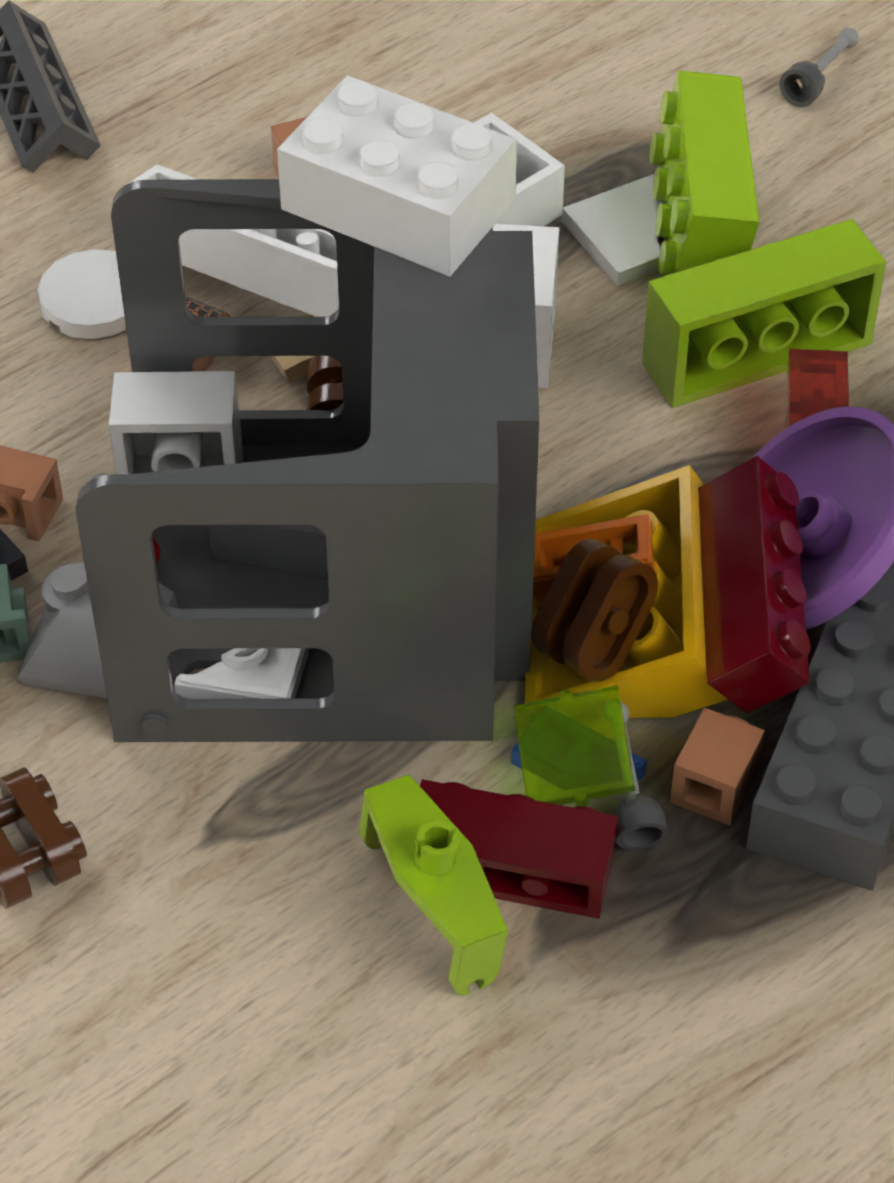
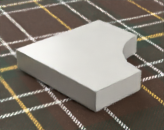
M654 174L563 207L561 222L616 286L659 270L661 247L657 242L659 237L656 236V217L659 205L663 204V201L653 200Z

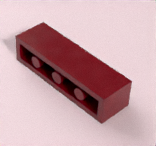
M758 455L698 488L707 684L746 713L810 683L808 654L811 646L805 628L803 604L806 602L807 594L802 582L800 562L803 543L798 533L796 508L799 504V494L789 476L783 472L778 473Z

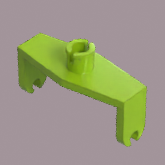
M409 774L365 789L359 834L366 846L371 849H378L380 847L378 840H380L395 881L454 948L448 976L453 989L458 995L466 996L470 994L468 987L474 981H476L480 989L488 986L500 972L508 929L473 845Z

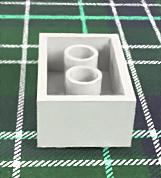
M348 75L277 148L282 210L451 277L516 200V138Z

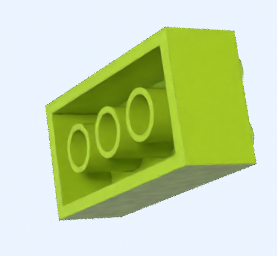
M678 70L673 91H665L663 94L660 122L664 125L661 133H653L649 152L650 165H657L652 188L653 200L663 201V204L659 205L657 211L656 236L664 237L659 255V273L665 275L751 250L759 226L741 77Z
M849 219L648 281L642 365L670 406L674 408L870 345L873 341L886 260L853 219Z

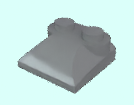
M82 562L65 564L51 572L43 583L42 596L46 607L38 622L17 677L22 685L107 699L85 564ZM159 583L160 596L163 602L171 607L179 608L175 592Z

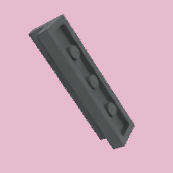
M8 0L0 9V37L2 36L0 43V116L21 166L34 173L60 144L88 159L101 145L46 23ZM17 63L11 83H5L10 65ZM24 94H30L25 113L18 114ZM44 125L46 132L32 146L37 126Z

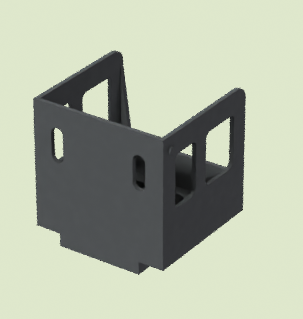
M279 179L138 180L123 186L113 198L111 220L132 372L193 371V362L204 356H330L338 360L342 366L343 403L332 410H239L243 463L138 474L104 475L90 480L80 489L77 496L76 517L114 742L493 741L494 681H525V674L530 672L539 444V398L532 231H493L492 227L451 277L282 210ZM192 229H322L328 231L336 240L339 308L332 315L324 317L197 316L190 312L186 305L179 237L182 233ZM208 525H311L317 527L326 537L328 580L212 559ZM152 533L160 547V558L157 564ZM159 583L175 592L179 608L171 607L163 602L160 596ZM234 648H311L295 699H189L178 695L175 692L174 684L180 674H188L199 668H208L222 661L221 655Z

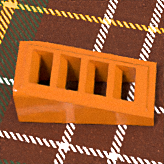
M649 514L535 533L533 594L538 607L540 608L568 552L577 543L586 539L599 540L617 549L622 555L623 543L634 540L635 553L626 555L648 564L655 570L652 527Z

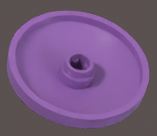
M839 407L810 415L783 430L753 456L754 458L758 455L778 473L783 472L789 476L799 494V504L796 508L798 533L803 543L800 562L802 582L807 594L806 602L803 603L806 629L827 622L855 604L882 578L894 562V424L880 413L871 409Z

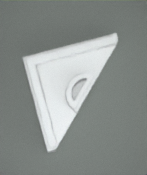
M234 648L221 655L222 661L194 675L180 674L174 684L175 692L189 699H295L311 648Z

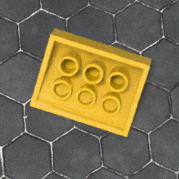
M690 465L536 520L535 533L649 514L652 527L654 571L658 578V592L655 602L623 665L607 680L593 682L570 670L566 664L557 663L538 652L531 638L530 672L525 674V714L530 719H537L546 707L568 719L604 718V709L612 701L625 703L629 709V718H673L728 700L707 684L698 490L704 483ZM634 540L623 543V555L635 553ZM534 594L532 601V624L539 610Z

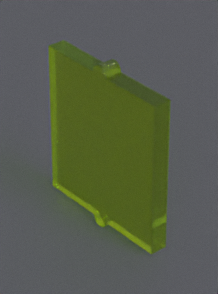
M618 685L572 694L569 690H563L560 692L559 697L514 705L526 796L537 801L558 805L576 802L578 806H586L590 799L636 791Z

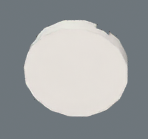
M92 249L75 252L55 261L42 274L37 290L42 316L49 325L50 322L58 325L60 332L70 337L93 340L115 336L126 330L116 251Z

